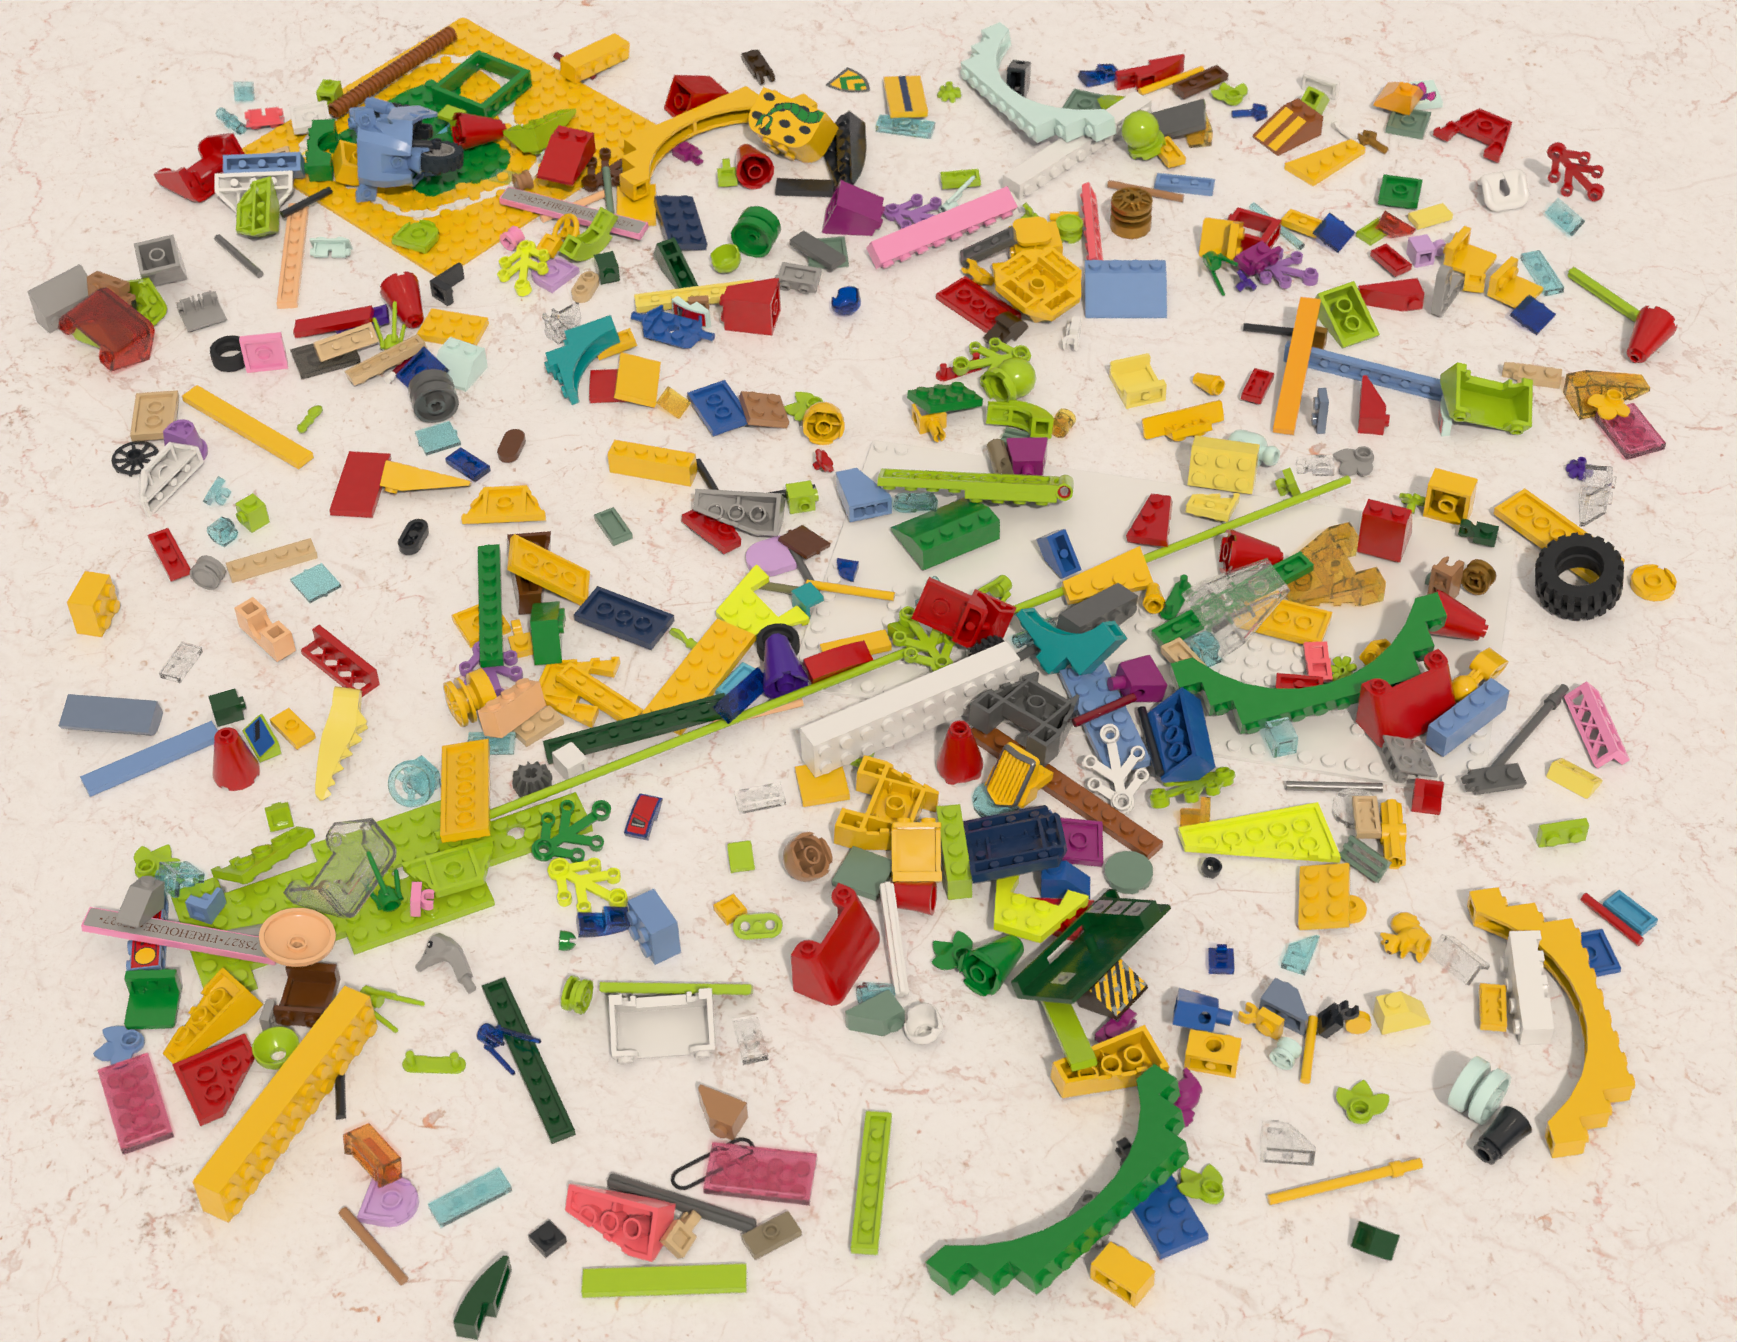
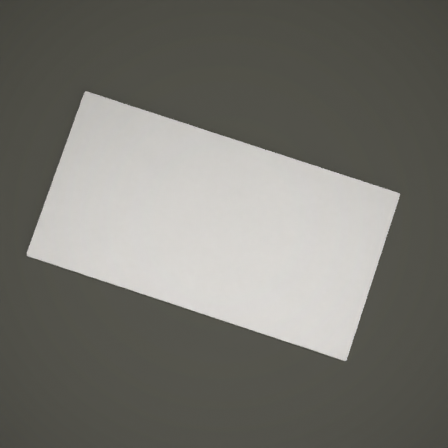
M878 440L872 442L862 472L876 484L881 468L994 473L988 456ZM1045 465L1043 476L1069 475L1073 478V495L1069 500L1061 501L1057 499V503L1048 502V505L1042 506L1036 505L1035 502L1014 504L1013 501L1005 500L1004 503H992L991 500L983 499V502L980 503L988 506L1000 519V539L923 571L893 534L891 527L964 498L965 490H961L960 493L948 492V489H939L938 492L926 491V488H917L916 491L904 490V487H896L894 490L884 489L892 498V514L850 522L846 515L823 582L895 592L894 601L820 590V593L824 596V601L814 606L797 657L802 665L803 659L821 653L820 644L884 629L888 635L887 625L898 622L901 609L910 606L915 610L929 577L972 595L975 589L978 590L995 580L998 576L1005 575L1012 582V589L1009 590L1011 596L1005 602L1010 605L1019 604L1060 588L1063 581L1138 546L1141 547L1143 555L1162 548V546L1127 542L1126 534L1150 494L1168 495L1172 498V513L1169 523L1170 533L1168 534V545L1226 523L1225 521L1220 522L1212 518L1198 517L1186 513V505L1192 494H1220V498H1233V493L1236 492ZM1239 493V503L1229 521L1284 499ZM1302 502L1233 529L1280 547V551L1284 555L1283 560L1301 551L1314 564V571L1268 596L1333 612L1323 642L1327 641L1331 665H1335L1333 658L1339 656L1343 659L1344 656H1349L1351 658L1350 664L1355 663L1357 666L1356 671L1366 666L1359 659V656L1371 641L1387 639L1392 644L1404 627L1415 598L1427 595L1429 585H1425V579L1431 572L1432 566L1434 564L1437 565L1446 556H1449V561L1446 563L1448 566H1453L1456 561L1461 560L1465 562L1464 569L1471 560H1484L1494 568L1497 575L1496 581L1485 594L1474 595L1468 592L1461 584L1459 595L1455 598L1486 619L1485 624L1489 626L1484 638L1480 637L1476 641L1430 634L1435 645L1434 650L1439 649L1448 659L1451 680L1459 675H1468L1472 671L1469 669L1471 662L1485 649L1490 647L1499 655L1502 653L1516 543L1515 533L1498 531L1495 547L1472 543L1473 538L1459 536L1460 525L1412 518V534L1402 560L1399 563L1357 552L1363 513L1360 510ZM1066 529L1082 570L1061 579L1044 560L1036 539L1053 531ZM1226 532L1147 563L1152 580L1159 584L1165 602L1175 584L1180 581V576L1183 574L1188 576V582L1191 584L1192 589L1177 616L1264 570L1232 574L1221 573L1220 568H1223V562H1219V551L1222 538L1228 536ZM1146 590L1136 591L1133 593L1139 596L1136 605L1137 610L1132 617L1119 626L1128 639L1104 662L1111 677H1114L1121 662L1150 655L1168 685L1162 700L1163 702L1176 691L1169 674L1170 662L1162 655L1161 646L1152 637L1151 630L1170 620L1163 619L1160 616V612L1156 614L1149 613L1143 607ZM989 591L988 593H986V594H988V595L994 597V596L990 593V591ZM1064 595L1033 608L1047 622L1056 627L1059 613L1076 604L1068 605ZM1235 613L1183 640L1190 648L1193 645L1202 649L1197 651L1191 648L1209 668L1221 675L1245 684L1275 688L1277 673L1307 675L1303 644L1233 627L1231 624ZM1016 614L1013 615L1003 640L1009 644L1015 653H1018L1034 644L1028 631L1021 626ZM919 622L925 633L930 637L932 628ZM1195 635L1205 637V641L1195 637ZM889 637L892 651L874 654L872 658L875 660L906 647L895 646L892 642L893 638ZM1194 639L1203 643L1204 647L1191 642V640ZM944 643L936 645V649L940 654ZM956 644L953 646L949 658L953 663L967 658L968 654H971V648ZM1041 650L1020 662V681L1023 676L1037 671L1039 672L1038 683L1070 700L1059 677L1060 673L1048 674L1041 668L1040 662L1036 658ZM918 652L919 655L930 657L927 652ZM903 658L818 691V693L867 700L933 671L929 666L907 663ZM1416 660L1421 674L1428 671L1424 666V661L1418 662ZM1071 663L1065 669L1071 668ZM1483 679L1478 684V687L1483 685L1486 681ZM1199 693L1194 695L1202 703L1213 757L1414 789L1415 778L1443 781V794L1473 799L1483 798V794L1477 795L1475 791L1466 792L1464 787L1466 784L1462 783L1461 777L1468 775L1467 773L1470 770L1487 768L1493 720L1444 757L1425 744L1427 732L1413 738L1412 740L1422 741L1425 745L1438 777L1410 773L1408 780L1400 783L1395 780L1393 770L1390 769L1382 748L1376 745L1356 723L1358 703L1352 704L1343 710H1330L1321 716H1307L1299 722L1289 721L1276 728L1267 727L1260 729V731L1254 734L1244 733L1240 735L1232 710L1224 715L1217 716L1215 714L1209 716L1202 695ZM1133 702L1126 705L1145 746H1147L1137 709L1140 706H1144L1148 713L1161 702ZM970 712L965 713L961 716L969 717ZM1008 719L1003 721V723L1015 724ZM1072 725L1069 731L1071 734L1087 736L1082 725L1076 728Z

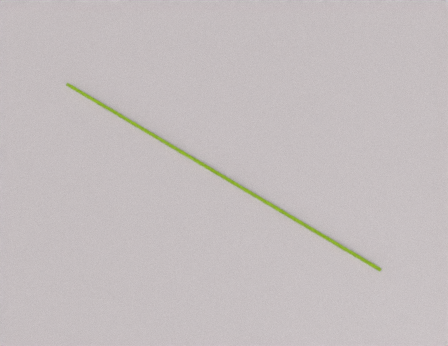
M1348 475L1172 543L1168 547L1144 554L1146 563L1225 533L1228 529L1233 530L1350 484L1351 479ZM1062 587L1013 605L1017 607L1014 615L1021 609L1033 608L1064 596ZM944 633L940 634L937 645L944 643ZM906 648L490 809V820L903 659ZM440 829L434 831L436 840L441 839Z

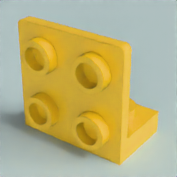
M1511 256L1490 276L1487 296L1515 309L1524 311L1543 292V287L1517 276L1519 271L1517 268L1518 259Z

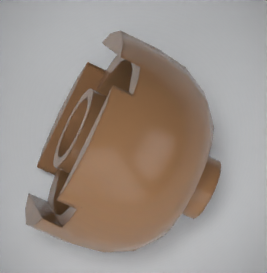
M803 832L787 843L783 852V864L786 871L794 879L802 882L816 881L828 874L830 871L828 870L829 864L833 860L831 849L822 837L817 838L813 834L815 833Z

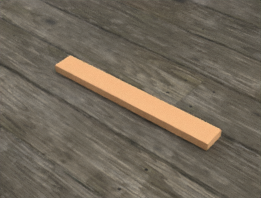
M289 203L288 207H290V206H292V205H294V204H296V203ZM309 206L287 217L276 303L278 309L298 308Z

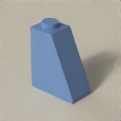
M858 468L836 472V488L850 522L892 514L891 495L880 486H877L873 480Z

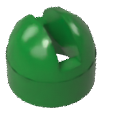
M560 930L558 950L569 951L573 949L576 944L570 943V940H575L576 936L572 932Z

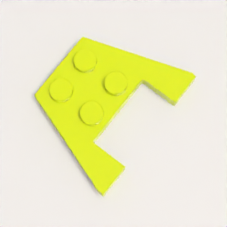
M755 565L716 610V617L755 634L756 640L760 630L767 625L784 623L790 626L798 624L804 626L810 622L809 617L798 605L778 617L754 593V591L769 583V576L758 565Z
M1019 876L997 880L994 930L1042 943L1061 927V923L1064 920L1074 917L1080 907L1085 908L1088 905L1089 896L1068 890L1060 905L1057 906L1047 901H1040L1026 897L1023 894L1013 893L1019 884Z

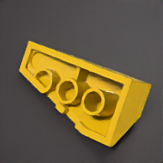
M386 460L380 486L385 487L384 491L397 494L398 490L471 486L472 481Z

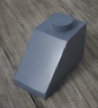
M1274 978L1260 998L1259 1009L1265 1007L1284 1018V1027L1304 1036L1307 1029L1308 1015L1298 989L1288 982Z

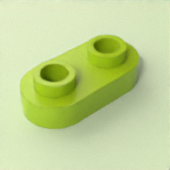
M773 912L741 914L733 923L735 935L744 940L774 938L781 933L783 927L781 917ZM768 920L774 921L775 927L772 929L767 928L766 922ZM743 922H748L750 924V928L748 930H743L741 928V924Z

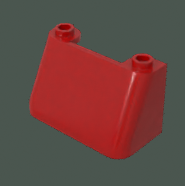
M234 133L208 135L198 144V151L202 158L188 169L181 167L178 170L172 171L169 168H162L153 175L164 188L193 202H202L215 193V174L223 173V155H240L245 153Z
M1439 649L1425 656L1424 666L1428 671L1392 687L1388 682L1379 678L1371 679L1361 684L1356 723L1380 748H1383L1385 743L1383 735L1406 739L1416 738L1428 732L1429 724L1456 705L1448 659Z
M841 883L837 884L831 894L832 903L837 907L838 918L823 941L818 943L813 940H804L791 953L793 991L829 1006H836L844 1001L880 944L879 931L856 892Z

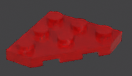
M245 1033L172 1064L200 1127L226 1115L255 1060L252 1047Z

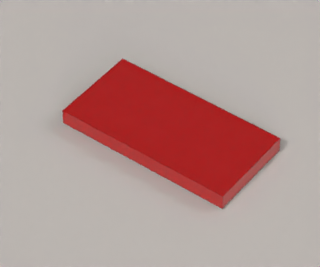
M966 276L936 293V300L985 333L996 324L995 318L1003 312H1011L1021 319L1019 311Z
M349 451L329 510L331 516L373 518L383 487L380 486L385 462L386 460L391 461L390 453Z

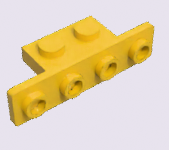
M1212 401L1142 418L1144 438L1151 439L1166 435L1173 441H1182L1192 435L1203 436L1206 432L1212 431L1213 423L1224 421L1222 401Z

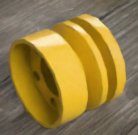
M482 668L466 674L467 685L464 684L460 677L454 678V684L451 681L443 683L447 706L460 727L467 726L469 723L468 719L471 723L477 722L476 710H480L488 701L494 700L497 697L489 677Z

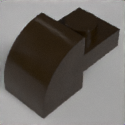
M1003 312L995 318L996 324L986 333L983 339L989 344L991 338H999L1001 342L1007 344L1011 339L1016 341L1029 326L1013 313Z

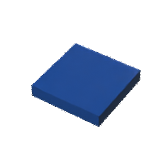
M1603 929L1582 932L1581 944L1588 951V963L1590 968H1594L1596 977L1620 973L1621 966Z

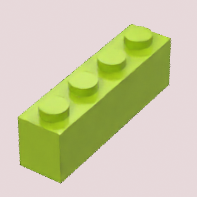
M960 804L936 806V822H941V858L948 900L972 898V876Z

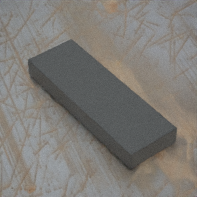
M1013 226L960 250L961 264L965 268L969 266V262L966 261L967 258L978 262L1017 244L1016 230Z
M804 230L789 239L792 247L831 271L846 262L845 255Z

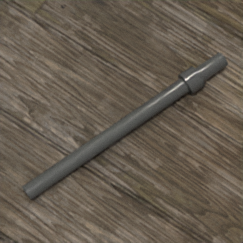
M1561 684L1554 693L1548 695L1544 700V705L1490 767L1504 765L1549 712L1555 710L1560 705L1562 697L1569 691L1567 685Z

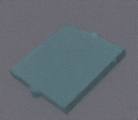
M450 421L415 431L418 446L422 447L426 456L461 445V441L457 436V430H454Z
M322 563L308 570L305 569L304 572L290 578L291 583L309 603L322 597H327L329 593L341 588L339 581Z

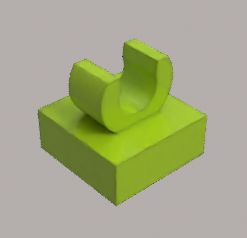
M1291 468L1282 470L1285 478H1279L1275 481L1280 496L1287 495L1290 491L1292 496L1301 494Z
M288 802L271 804L272 806L265 807L270 832L294 827Z

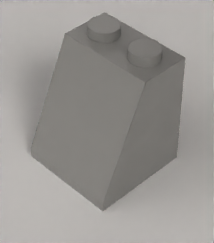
M173 234L134 243L141 278L149 277L154 286L187 279L184 262Z

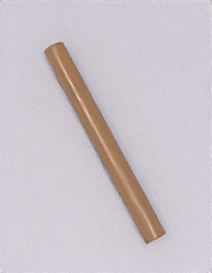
M1109 180L1107 188L1119 190L1125 187H1138L1146 190L1153 197L1178 202L1184 201V194Z
M347 1207L342 1208L339 1211V1215L400 1285L407 1283L409 1279L407 1275Z

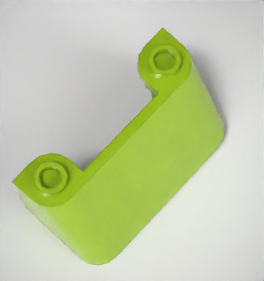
M149 277L128 280L130 282V291L128 293L136 295L137 312L123 324L106 318L92 324H88L85 321H77L69 328V331L78 341L114 354H124L165 316L167 305Z
M1459 362L1440 374V386L1449 417L1453 418L1454 421H1465L1509 431L1514 435L1523 434L1524 431L1532 427V379L1522 378L1521 383H1512L1510 379L1504 383L1472 376L1471 370H1467V364Z

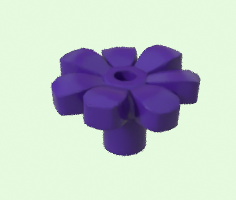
M1239 269L1236 272L1240 282L1235 287L1240 292L1246 286L1253 290L1257 288V285L1250 278H1247L1242 270Z
M1578 457L1577 460L1573 459L1566 465V471L1569 472L1568 476L1571 479H1575L1578 476V480L1584 481L1585 477L1590 478L1593 476L1594 467L1592 464H1586L1587 460L1585 457Z

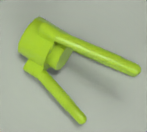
M394 301L392 309V334L386 335V338L383 339L377 319H372L380 342V349H384V351L402 342L404 339L405 324L402 325L399 338L396 335L397 302Z
M1000 575L978 590L983 593L990 591L994 597H1002L1001 601L1005 602L1011 596L1009 590L1012 589V582L1007 576Z
M368 985L364 986L360 991L370 996L373 1010L380 1008L385 998L413 1005H425L424 1001L399 996L396 993L379 990ZM374 1010L375 1018L394 1033L398 1032V1028Z

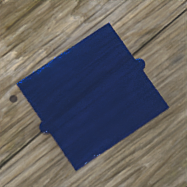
M1329 212L1313 231V234L1322 240L1325 245L1339 253L1355 234V231L1348 227L1344 221L1339 220Z
M1529 294L1511 312L1510 316L1518 321L1522 327H1526L1532 333L1538 335L1556 314L1544 306V303H1540Z

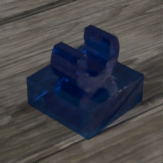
M1217 944L1216 948H1208L1209 974L1234 975V948H1227V944Z

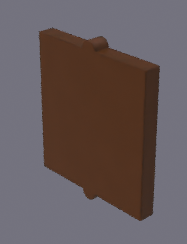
M804 525L788 530V533L778 538L780 543L806 560L816 554H820L821 551L829 548L831 545L830 542Z

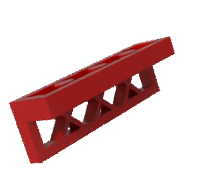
M320 624L312 629L315 640L301 649L303 656L342 687L356 689L354 683H365L366 685L361 688L362 697L380 685L377 669ZM318 647L323 650L322 654L311 653ZM336 660L337 665H326L325 661ZM342 671H350L351 677H341L339 674Z

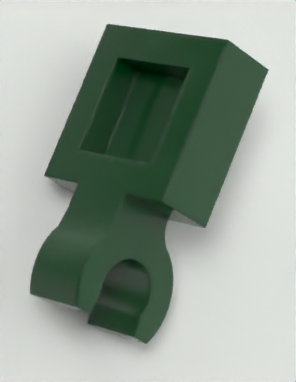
M1461 519L1458 535L1473 538L1472 543L1495 547L1499 526L1478 521L1475 526L1470 520Z

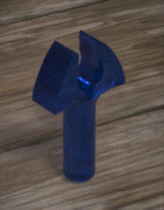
M1253 103L1252 109L1232 110L1231 116L1232 118L1254 117L1256 122L1267 118L1268 110L1266 111L1267 106Z

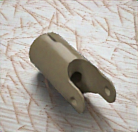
M1002 439L989 441L986 449L993 472L996 474H1014L1005 442Z

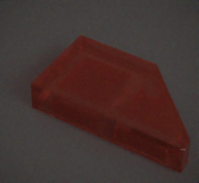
M1387 211L1382 213L1375 227L1391 238L1413 235L1416 231L1414 227Z

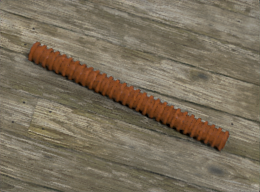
M446 26L404 54V56L393 61L375 73V75L355 86L354 89L334 100L333 103L328 105L329 112L333 117L340 118L349 112L350 108L357 107L366 98H370L375 93H378L379 90L387 87L396 79L411 71L412 68L420 65L456 41V31L452 27Z

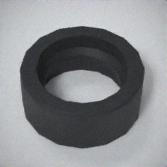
M224 336L212 343L210 356L212 364L216 369L222 372H235L245 367L239 342L240 336ZM228 351H240L238 354L234 356H221L223 353H226Z
M784 623L767 625L761 629L756 640L759 658L764 662L765 641L772 634L777 633L788 638L797 655L800 649L797 630Z

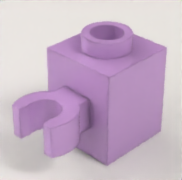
M1428 234L1408 237L1406 254L1415 268L1434 265L1435 255H1444L1443 249L1440 247H1445L1446 244L1443 239H1438L1432 243Z

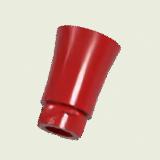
M896 881L893 883L897 909L921 912L931 916L934 914L937 901L936 881Z

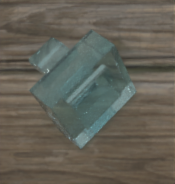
M253 81L233 82L235 101L255 100Z
M218 476L202 502L210 506L215 499L217 504L223 506L227 499L221 495L228 498L231 494L228 488H222L226 480Z

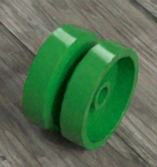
M750 206L743 210L731 231V240L741 253L755 258L764 257L770 252L781 232V224L772 211L760 206Z

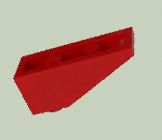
M1418 278L1358 286V290L1367 306L1402 312L1423 308L1425 293Z
M1363 375L1360 391L1358 433L1383 435L1384 427H1389L1390 414H1386V404L1368 376Z

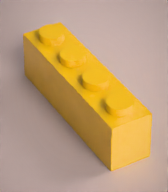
M613 33L560 58V75L574 84L628 59L630 42Z
M615 439L607 453L611 473L691 487L697 475L695 453Z

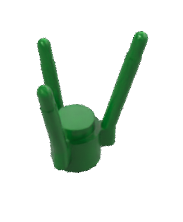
M1209 251L1202 255L1203 263L1209 269L1221 295L1225 296L1215 271L1221 267L1222 261L1236 267L1238 263L1225 257L1222 253L1217 254L1214 251Z
M367 851L366 855L381 888L378 891V896H376L364 880H360L359 883L376 903L378 910H383L384 912L394 911L400 907L401 901L404 900L401 893L399 871L397 869L394 870L395 889L391 886H386L371 852Z

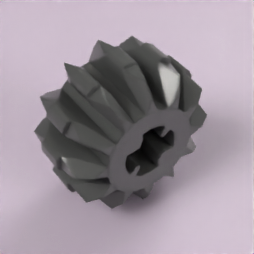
M527 761L525 766L519 765L518 770L513 771V788L519 797L529 795L552 786V773H550L546 764L540 765L538 761L530 764Z

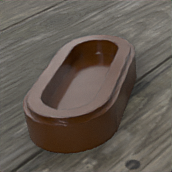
M511 429L504 434L497 449L500 461L511 463L519 458L526 442L525 433L522 430Z

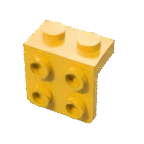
M1205 218L1202 226L1199 256L1202 257L1203 254L1214 251L1217 254L1222 253L1225 257L1234 260L1235 256L1242 252L1240 245L1245 235L1244 222Z
M1463 226L1459 232L1454 234L1452 241L1444 247V265L1453 267L1454 271L1463 274L1465 272L1485 274L1496 261L1497 255L1470 245L1471 228Z

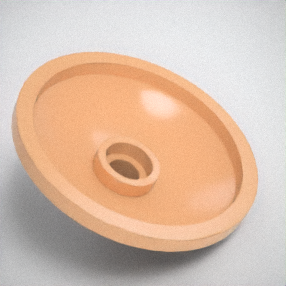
M290 908L279 911L270 916L263 923L259 931V945L263 953L270 960L291 967L308 966L321 961L332 951L336 938L335 929L331 921L323 914L307 908Z

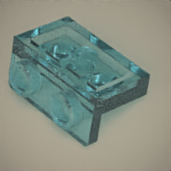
M188 861L160 862L155 878L165 882L164 890L173 898H179L180 885L193 887L195 883H204L205 874Z

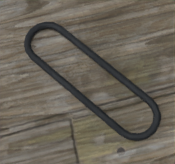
M742 1137L734 1139L676 1169L671 1175V1183L679 1190L690 1189L748 1159L753 1155L755 1146L750 1139ZM737 1142H747L751 1147L747 1155L687 1186H680L675 1182V1176L679 1172Z

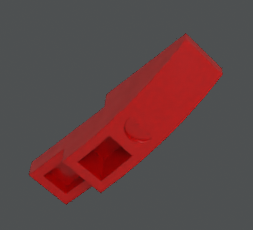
M1179 54L1148 60V65L1115 71L1114 87L1117 91L1135 87L1138 92L1139 88L1180 74L1184 71L1185 55Z

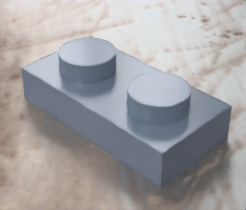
M1318 388L1317 397H1313L1315 413H1311V424L1315 426L1317 434H1325L1329 407L1326 388Z

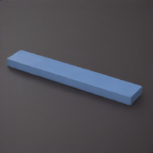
M209 721L80 776L81 781L89 796H94L213 745L214 736L218 730L213 722Z

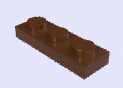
M1215 65L1173 83L1172 90L1185 99L1228 80L1229 73L1220 66Z

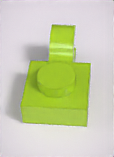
M730 158L722 159L723 168H717L718 187L738 186L736 167H730Z

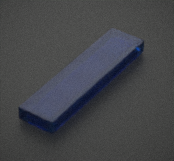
M758 667L713 706L728 724L764 693V673Z

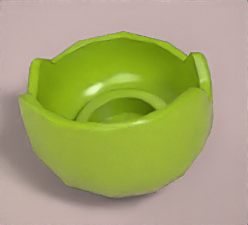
M723 244L714 249L710 254L713 268L719 273H730L737 269L741 263L739 249L734 244Z

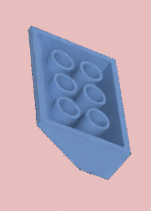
M1085 260V318H1167L1166 260Z

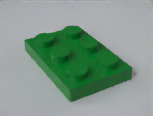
M952 382L949 385L936 384L934 387L927 388L917 387L916 389L908 390L907 398L929 414L981 407L983 405V398L961 382Z

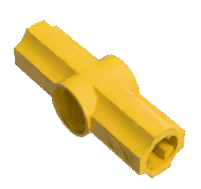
M1387 799L1380 804L1382 834L1379 841L1383 845V857L1392 862L1389 868L1399 869L1406 864V823H1403L1401 803L1397 802L1396 799Z

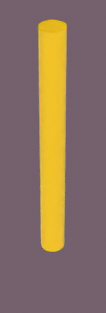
M1199 66L1139 88L1138 93L1141 95L1148 94L1205 69L1203 66Z
M814 580L806 581V583L811 582L817 590L890 601L895 599V592Z

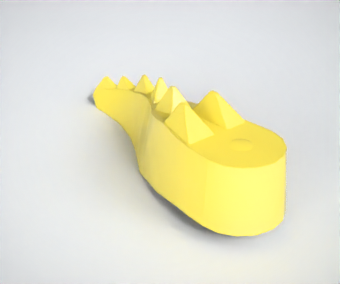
M334 687L332 706L321 736L317 762L315 795L320 801L325 800L331 795L328 787L335 785L332 777L344 769L340 764L341 760L353 755L349 750L350 747L361 742L362 738L358 734L368 729L366 725L367 720L361 714V689Z

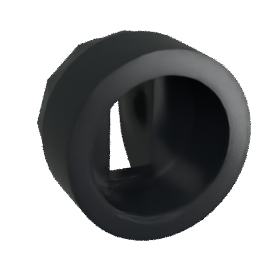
M1207 857L1201 866V872L1206 878L1214 879L1222 870V863L1214 857Z

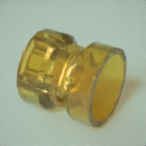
M1062 408L1056 413L1052 435L1058 438H1063L1067 435L1069 429L1076 423V417L1073 412Z

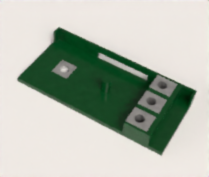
M1108 889L1011 981L1017 998L1074 1004L1171 910L1170 904H1157L1156 900L1120 898L1116 889ZM1082 925L1084 932L1049 964L1047 958Z

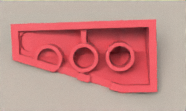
M569 1184L565 1211L587 1227L596 1229L603 1234V1238L607 1241H613L628 1256L652 1262L663 1247L660 1240L674 1220L676 1204L644 1196Z

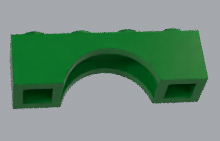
M335 119L312 120L311 128H308L309 139H307L308 151L305 153L307 162L304 163L305 174L309 175L310 182L333 181L332 155L324 151L337 146L338 132Z

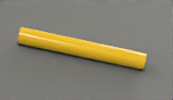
M1314 1015L1308 1016L1300 1082L1303 1084L1311 1082L1318 1017Z

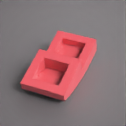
M1327 641L1304 642L1303 649L1307 675L1323 677V682L1332 681L1331 659L1328 654Z

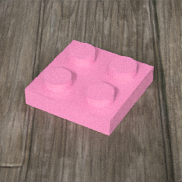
M281 332L239 337L247 373L288 369V360Z

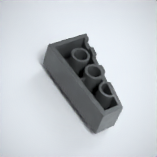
M1117 583L1059 613L1056 627L1071 633H1085L1096 628L1102 622L1115 621L1120 626L1135 614L1139 596L1120 583Z

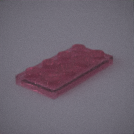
M148 1053L98 1069L123 1155L174 1137Z
M712 1142L703 1188L704 1194L810 1206L817 1153Z

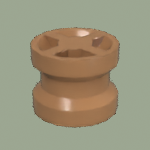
M527 169L522 171L521 174H512L514 188L520 190L534 188L532 176Z

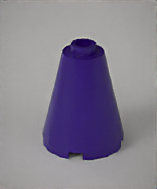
M778 633L772 634L765 641L763 689L767 697L775 699L806 687L809 682L808 676L788 638Z

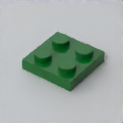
M1384 174L1378 204L1417 209L1423 179Z

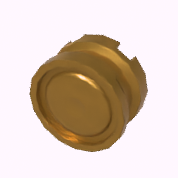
M1474 559L1463 570L1461 584L1468 592L1474 595H1482L1496 581L1497 575L1494 568L1488 562Z

